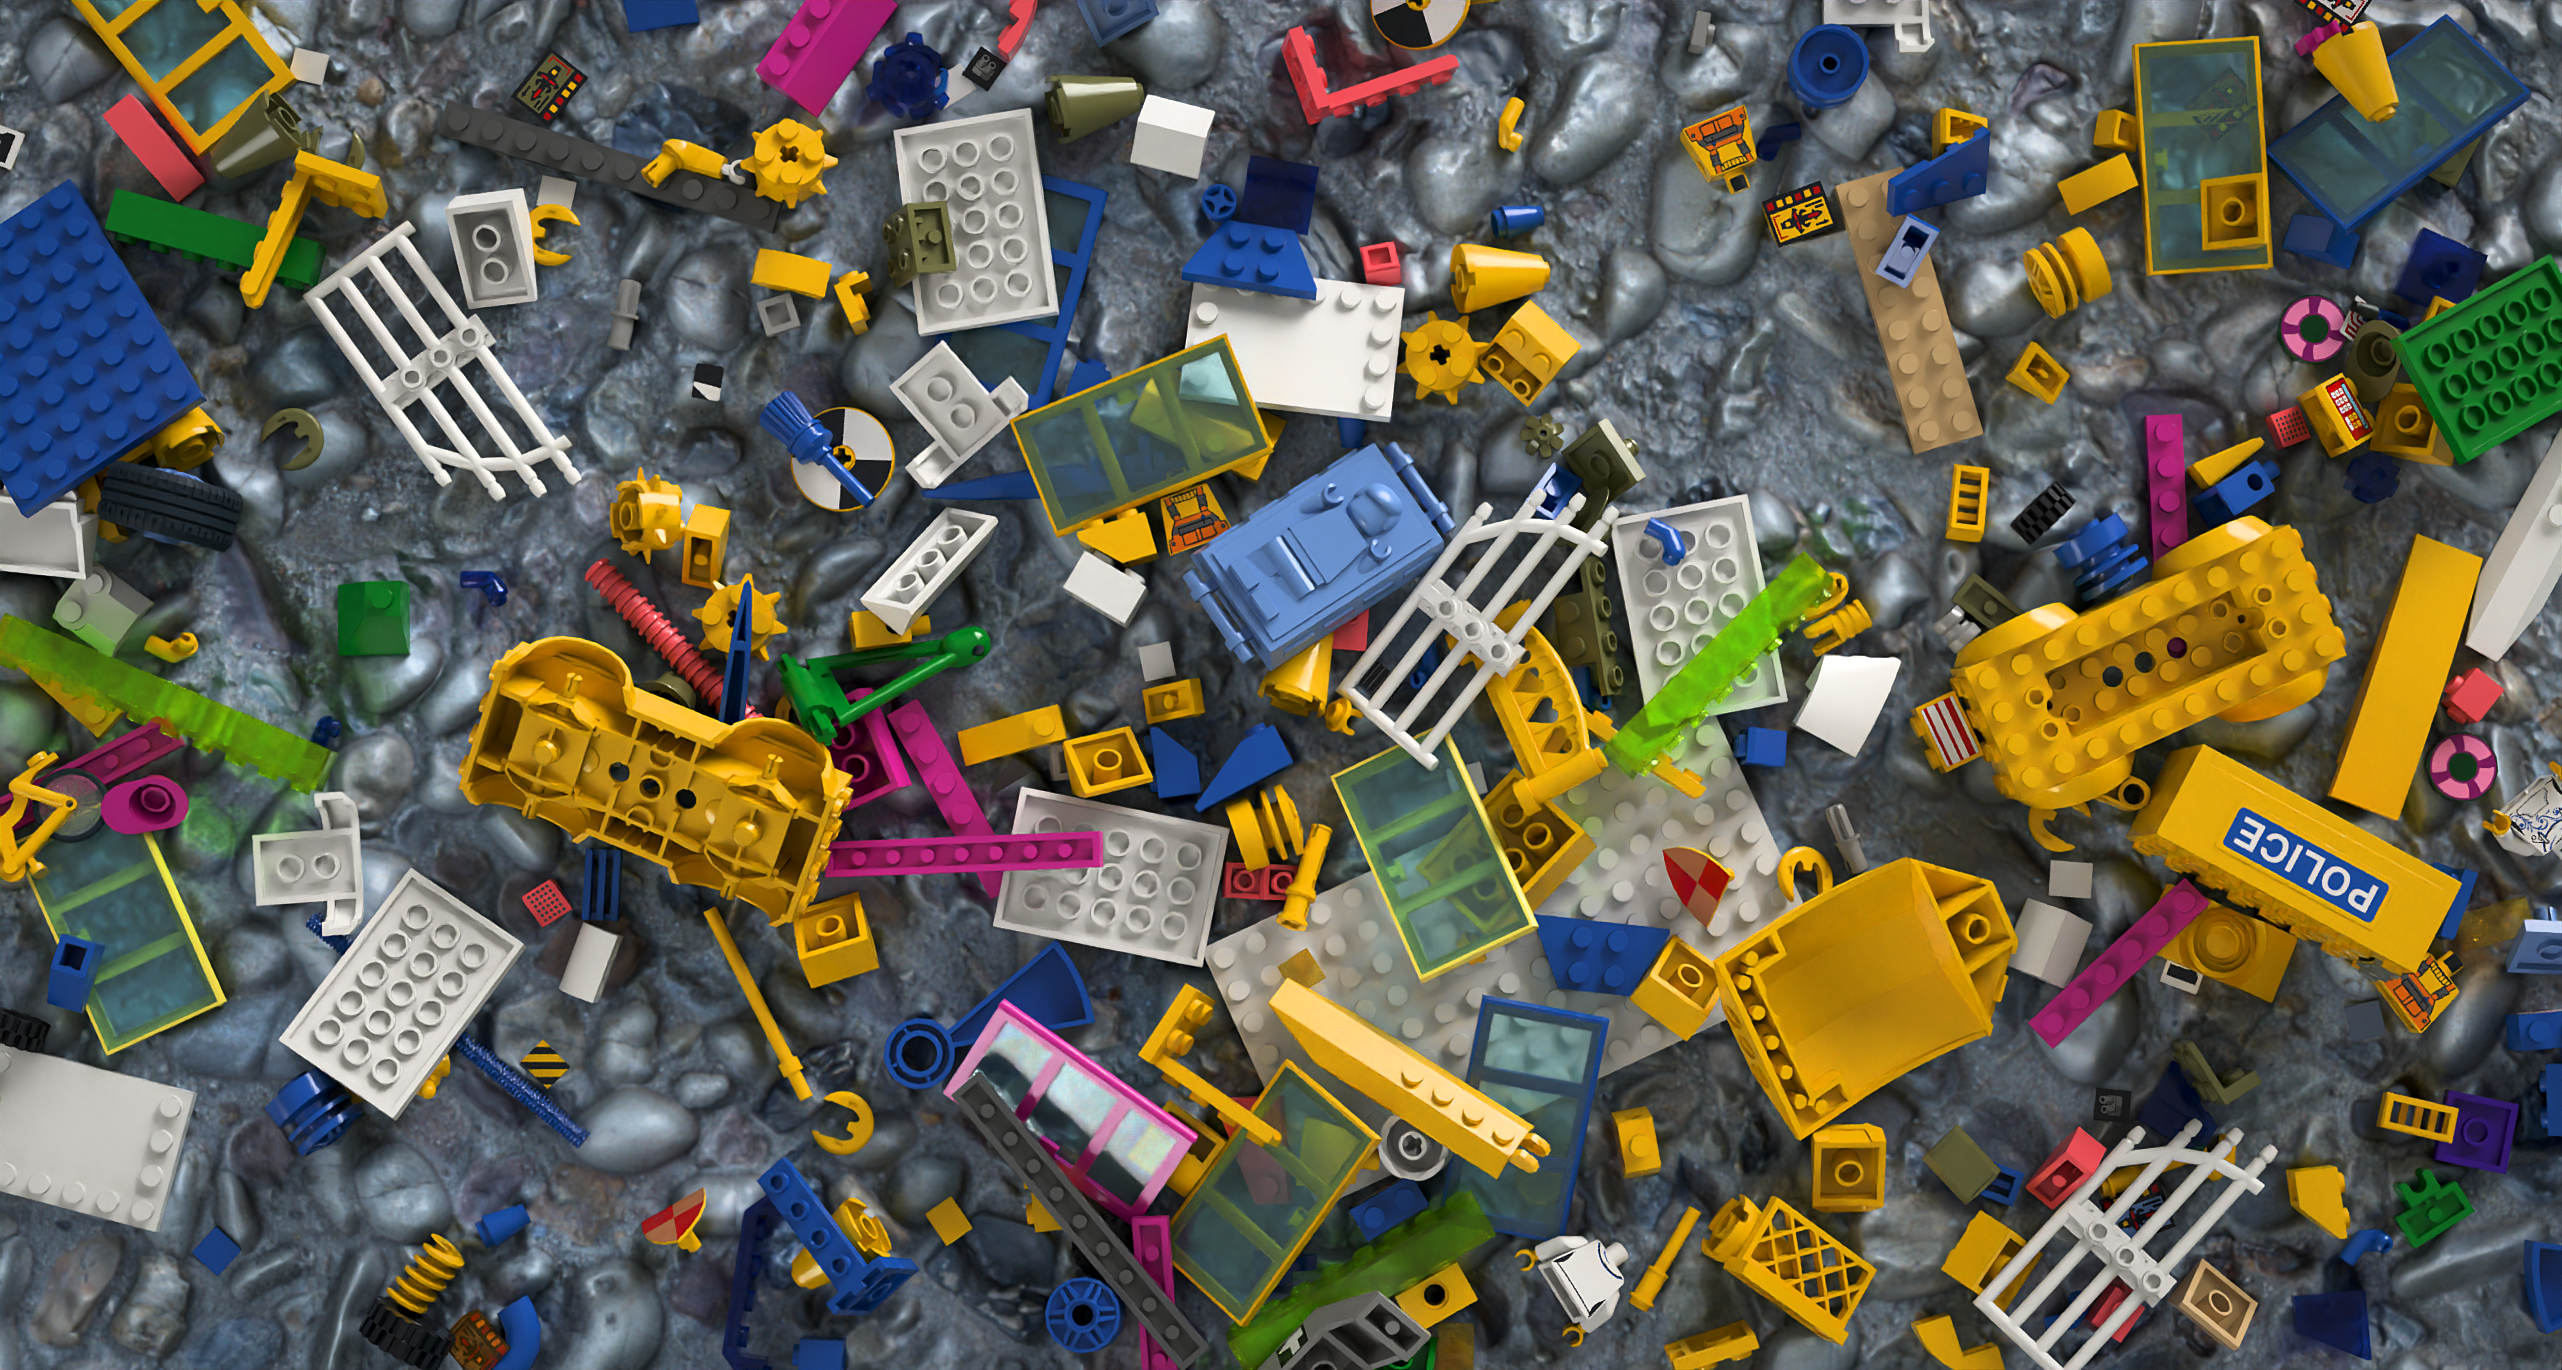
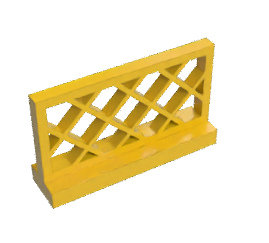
M1771 1196L1737 1257L1729 1256L1723 1266L1726 1271L1820 1338L1843 1346L1849 1335L1844 1328L1877 1271L1876 1268L1775 1196ZM1779 1209L1784 1213L1786 1228L1773 1232L1772 1218ZM1806 1229L1810 1234L1811 1246L1798 1250L1796 1232ZM1787 1235L1790 1253L1777 1256L1775 1238ZM1766 1241L1769 1259L1757 1262L1751 1255L1758 1243ZM1833 1248L1836 1264L1823 1268L1821 1250ZM1812 1253L1815 1271L1802 1274L1800 1257ZM1791 1260L1794 1277L1783 1280L1780 1278L1778 1263ZM1857 1266L1862 1269L1863 1272L1856 1284L1848 1286L1846 1268ZM1837 1271L1840 1288L1827 1292L1825 1275ZM1816 1278L1819 1295L1808 1298L1805 1295L1803 1281ZM1841 1296L1843 1307L1836 1318L1830 1313L1828 1299Z

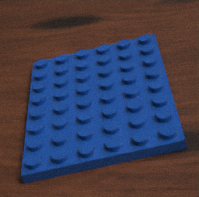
M71 179L63 182L0 224V478L20 513L28 519L207 401L82 193Z

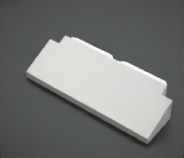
M4 485V488L0 489V571L88 579L92 574L99 516L84 513L85 498L79 497L77 491L72 489L27 519L20 513Z

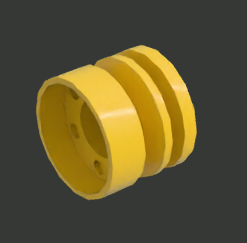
M2080 226L2056 238L2057 250L2051 244L2045 242L2039 246V251L2032 248L2023 254L2025 272L2031 289L2043 309L2054 319L2063 316L2066 313V309L2069 311L2077 309L2079 303L2078 295L2083 301L2090 303L2112 292L2110 273L2102 253L2092 236Z
M1282 784L1273 786L1277 802L1271 804L1265 789L1259 791L1261 807L1257 809L1253 808L1247 796L1224 803L1248 873L1270 865L1268 852L1270 848L1275 847L1282 860L1288 859L1284 843L1292 841L1297 856L1305 853L1303 847L1304 831L1294 802L1284 791Z

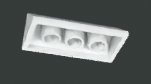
M946 507L860 599L862 604L899 635L903 636L988 544L998 524L997 518L995 516Z

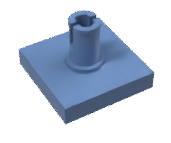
M1075 0L1098 48L1159 15L1153 0Z
M2546 907L2537 908L2533 912L2534 920L2523 921L2505 960L2507 972L2562 975V921H2557V912L2554 908H2548L2549 916H2547Z

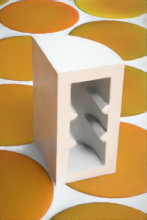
M583 922L559 989L585 1001L599 1003L623 936Z

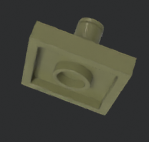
M1607 418L1598 422L1561 451V454L1576 476L1583 479L1582 485L1589 495L1602 486L1609 488V498L1605 507L1646 477L1634 458L1639 453L1637 443L1632 438L1622 440Z

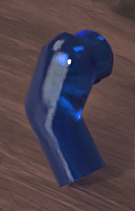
M1799 122L1767 127L1756 143L1757 156L1764 161H1772L1776 158L1783 142L1801 139Z
M461 571V588H480L488 597V603L494 607L503 606L507 602V585L496 573L492 571Z
M332 716L319 718L311 735L304 758L322 763L330 737L336 738L341 733L342 724L338 719H333Z

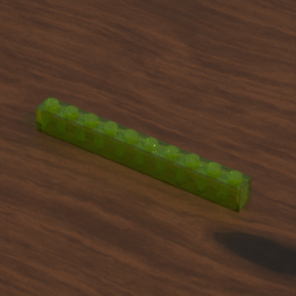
M4 613L0 622V665L15 671L18 666L31 670L28 677L48 685L51 679L63 684L61 691L78 698H82L83 693H86L96 698L94 705L114 712L115 708L119 707L128 711L127 719L147 726L148 721H152L161 725L160 733L179 740L181 734L194 739L191 746L212 754L214 748L226 753L224 760L235 765L244 767L246 762L259 767L257 774L268 779L277 781L279 776L291 780L290 788L309 795L311 790L323 792L339 756L338 752L17 616Z

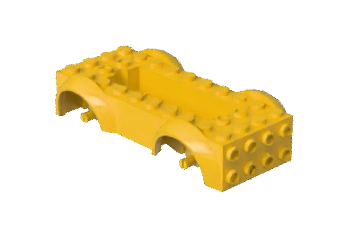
M2256 516L2242 517L2199 535L2161 557L2153 565L2151 581L2078 614L2061 602L2039 607L1987 631L1964 646L1957 653L1954 668L1950 669L1953 677L1949 681L1957 698H1963L1967 710L1964 711L1972 729L1977 730L1982 741L1979 743L1985 754L1982 757L1986 763L1991 762L1996 773L1992 776V780L2000 795L2005 794L2006 798L2017 800L2024 805L2038 809H2058L2081 804L2097 798L2123 783L2132 772L2135 751L2143 746L2213 715L2230 722L2263 720L2293 710L2317 696L2326 685L2330 663L2347 655L2344 649L2346 639L2338 626L2335 627L2329 614L2332 613V607L2324 594H2320L2315 583L2318 580V576L2310 561L2306 562L2301 551L2304 544L2299 532L2295 528L2292 529L2290 524L2271 526ZM2175 637L2183 639L2187 646L2186 653L2180 658H2173L2167 652L2168 642ZM2141 652L2148 653L2152 659L2151 668L2144 673L2137 670L2135 666V658ZM2110 666H2115L2122 672V681L2116 687L2107 686L2102 678L2104 670Z
M566 636L547 637L532 644L522 641L513 650L509 649L502 660L497 659L494 662L489 674V680L493 681L490 692L487 691L483 695L478 709L479 712H482L480 723L474 725L469 735L468 743L472 744L469 755L466 754L458 770V774L462 776L458 788L463 790L470 803L474 805L486 803L500 804L523 810L521 812L522 816L526 817L528 815V819H536L539 816L565 829L572 835V842L579 844L590 835L668 867L672 883L677 885L695 884L720 891L719 895L722 898L727 895V900H734L736 896L764 911L770 917L768 924L774 927H778L786 922L791 923L798 913L802 915L805 913L809 902L814 901L819 890L820 883L816 880L820 871L823 872L829 862L831 852L827 849L831 841H835L843 822L839 820L843 809H847L854 789L849 788L853 775L834 768L829 750L823 742H817L812 732L794 723L766 717L748 718L730 726L634 687L630 670L619 656L597 643L581 638ZM621 762V764L629 768L630 775L627 780L619 781L611 775L610 767L613 763ZM650 778L655 780L660 786V793L650 794L647 792L643 785L644 779ZM679 790L692 791L696 797V804L691 808L681 806L677 801Z

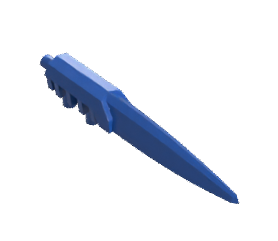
M1151 433L1137 434L1139 452L1132 453V451H1127L1125 454H1118L1116 437H1109L1129 489L1154 485L1166 480L1167 472L1184 467L1183 457L1165 459L1164 447L1153 450ZM1090 456L1089 466L1081 461L1045 467L1057 497L1114 491L1102 460L1098 456ZM1029 469L939 486L935 489L930 488L920 491L923 497L935 499H1041Z
M749 580L743 585L736 614L718 721L730 726L745 719L752 633V586Z

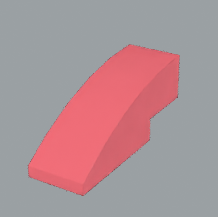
M130 93L102 115L131 151L179 204L207 182L167 132L158 125L140 101Z

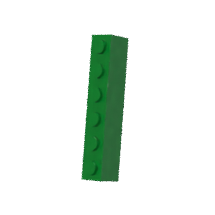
M117 188L105 225V229L115 235L114 240L131 246H135L136 241L148 243L149 250L169 255L170 250L183 253V259L198 264H203L204 259L217 262L216 268L236 273L238 268L251 270L255 262L253 259L255 248L259 241L265 240L269 231L264 227ZM294 236L275 278L283 279V285L292 289L304 291L305 286L314 288L318 284L328 248L320 242Z

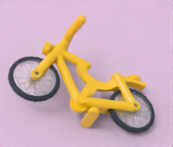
M41 751L27 761V765L30 768L13 779L8 785L10 792L13 793L14 800L10 809L0 817V877L3 880L14 883L23 879L27 873L28 863L31 866L28 870L31 875L38 880L42 879L50 871L46 865L37 862L34 857L51 839L65 843H76L91 838L101 830L105 824L101 816V802L108 791L97 776L83 769L67 768L50 774L39 786L33 785V782L38 774L60 760L55 752L47 755L45 751ZM30 800H32L33 815L39 828L17 849L12 827L22 819Z

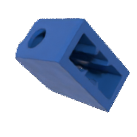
M2271 460L2266 461L2262 465L2254 461L2191 498V501L2210 529L2234 517L2274 492L2275 489L2272 483L2281 477V473L2277 465Z

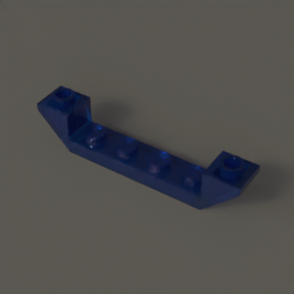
M767 1195L746 1209L743 1215L722 1355L733 1370H773V1366H767L769 1356L741 1352V1347L747 1348L750 1326H745L747 1312H753L756 1291L751 1290L752 1277H758L761 1266V1255H756L758 1241H764L767 1228V1220L762 1219V1214L783 1217Z

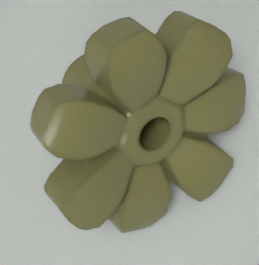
M1544 413L1540 421L1535 416H1530L1526 419L1525 422L1529 429L1521 430L1519 436L1520 440L1529 442L1525 447L1527 454L1534 455L1539 450L1542 458H1548L1552 454L1551 448L1556 450L1562 448L1564 441L1557 437V435L1562 434L1564 428L1561 423L1551 424L1552 415Z

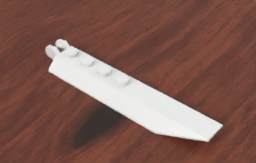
M2562 426L2477 579L2465 645L2494 662H2497L2539 614L2562 573Z

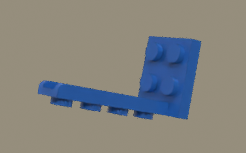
M782 1157L757 1180L760 1187L838 1290V1293L826 1303L834 1315L869 1316L919 1271L913 1260L908 1258L878 1256L867 1265L787 1158Z

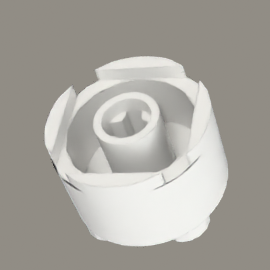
M1395 1114L1382 1126L1380 1132L1382 1140L1378 1145L1379 1156L1387 1170L1399 1178L1414 1181L1426 1180L1446 1166L1454 1155L1453 1151ZM1419 1137L1423 1143L1416 1147L1413 1140Z

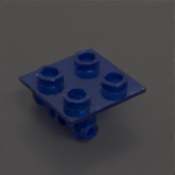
M1251 155L1247 168L1239 222L1295 230L1296 234L1308 236L1320 167Z

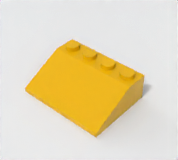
M1514 767L1482 800V803L1532 912H1534L1597 846L1589 835L1551 800L1542 804V810L1528 816L1520 805L1512 784L1526 777ZM1471 812L1415 868L1432 886L1492 858ZM1499 873L1446 897L1484 936L1520 920Z

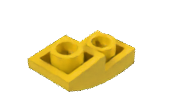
M2124 152L2096 164L2090 169L2058 182L2057 185L2072 216L2139 185Z
M759 248L751 283L782 293L790 290L821 300L825 297L832 264L796 254Z

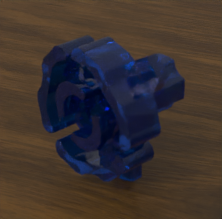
M908 32L905 42L887 47L884 50V57L887 61L886 67L881 60L874 63L873 82L866 87V91L871 102L881 101L884 109L897 119L903 118L905 111L902 107L894 105L889 100V96L905 105L926 100L923 106L908 110L910 118L918 121L931 115L935 108L942 111L950 100L947 95L950 78L947 69L941 68L943 66L941 55L929 46L924 45L922 34ZM929 59L940 69L941 81L937 88L935 87L936 75L934 66ZM884 71L883 81H881V76ZM909 71L913 72L915 76L910 79L909 76H903V74Z

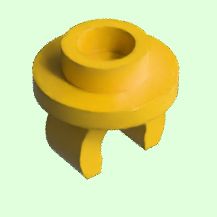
M1339 698L1331 702L1326 708L1324 714L1325 726L1332 732L1339 730L1347 735H1354L1355 731L1348 728L1347 720L1352 715L1362 719L1363 714L1359 710L1352 708L1349 700Z

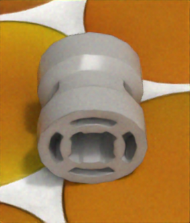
M1958 604L1931 627L1938 636H1945V639L1948 641V647L1954 654L1966 646L1981 631L1974 622H1968L1964 618V611Z

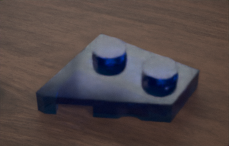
M2174 1060L2170 1061L2136 1120L2171 1141L2180 1131L2184 1130V1126L2189 1121L2196 1118L2203 1126L2195 1137H2191V1141L2185 1148L2204 1151L2218 1126L2209 1112L2204 1110L2201 1105V1099L2194 1088H2191L2180 1071L2181 1067Z
M2365 1290L2291 1295L2294 1331L2362 1359L2372 1360Z

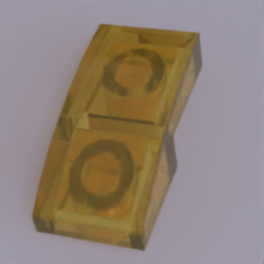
M2526 896L2492 903L2490 907L2465 912L2457 931L2463 952L2515 938L2523 921L2533 920Z
M1438 1323L1437 1370H1473L1474 1323Z

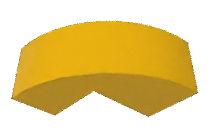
M1942 1312L1911 1322L1913 1331L1923 1347L1948 1367L1954 1370H2005L1998 1346L1992 1342L1961 1351L1949 1314Z

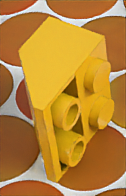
M1529 299L1489 344L1490 348L1479 356V365L1526 407H1529L1582 346Z
M1137 509L1118 513L1116 521L1104 524L1103 519L1085 523L1082 525L1083 531L1076 532L1083 547L1092 552L1097 550L1114 560L1115 564L1124 569L1159 559L1145 512L1138 514Z
M1169 1099L1162 1109L1198 1134L1196 1143L1192 1144L1165 1183L1186 1198L1227 1140L1172 1099ZM1151 1123L1128 1157L1154 1175L1177 1140Z

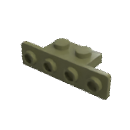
M1587 556L1579 566L1583 592L1553 599L1562 659L1566 667L1596 663L1601 696L1622 694L1623 673L1617 663V638L1612 631L1610 622L1612 608L1608 597H1606L1604 586L1606 578L1605 568L1598 556Z

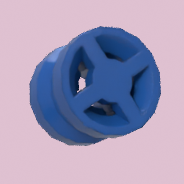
M1214 184L1207 188L1202 196V208L1205 216L1215 223H1223L1225 220L1233 218L1237 211L1235 192L1225 184Z

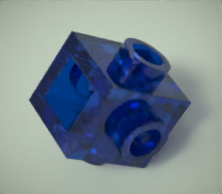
M2380 451L2365 453L2354 457L2345 472V475L2348 477L2342 488L2352 492V496L2363 503H2377L2386 499V497L2391 498L2400 483V479L2396 477L2401 468L2392 463L2393 458ZM2373 472L2380 476L2378 481L2374 480Z

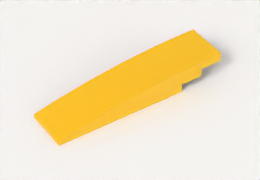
M2415 534L2344 729L2347 733L2336 760L2338 767L2327 796L2390 820L2398 821L2448 676L2483 558L2420 534Z

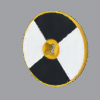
M1370 0V10L1377 29L1388 41L1403 49L1423 51L1445 43L1459 30L1467 16L1470 0H1422V5L1415 3L1413 0Z
M851 407L831 408L815 415L813 418L820 420L823 423V427L833 433V439L830 447L834 450L833 456L835 458L841 457L842 451H845V454L851 457V461L846 462L844 467L875 497V500L879 498L890 483L895 468L894 445L886 428L872 415ZM791 454V470L795 483L802 494L812 503L833 512H851L864 508L823 465L818 466L815 462L801 465L797 461V457Z

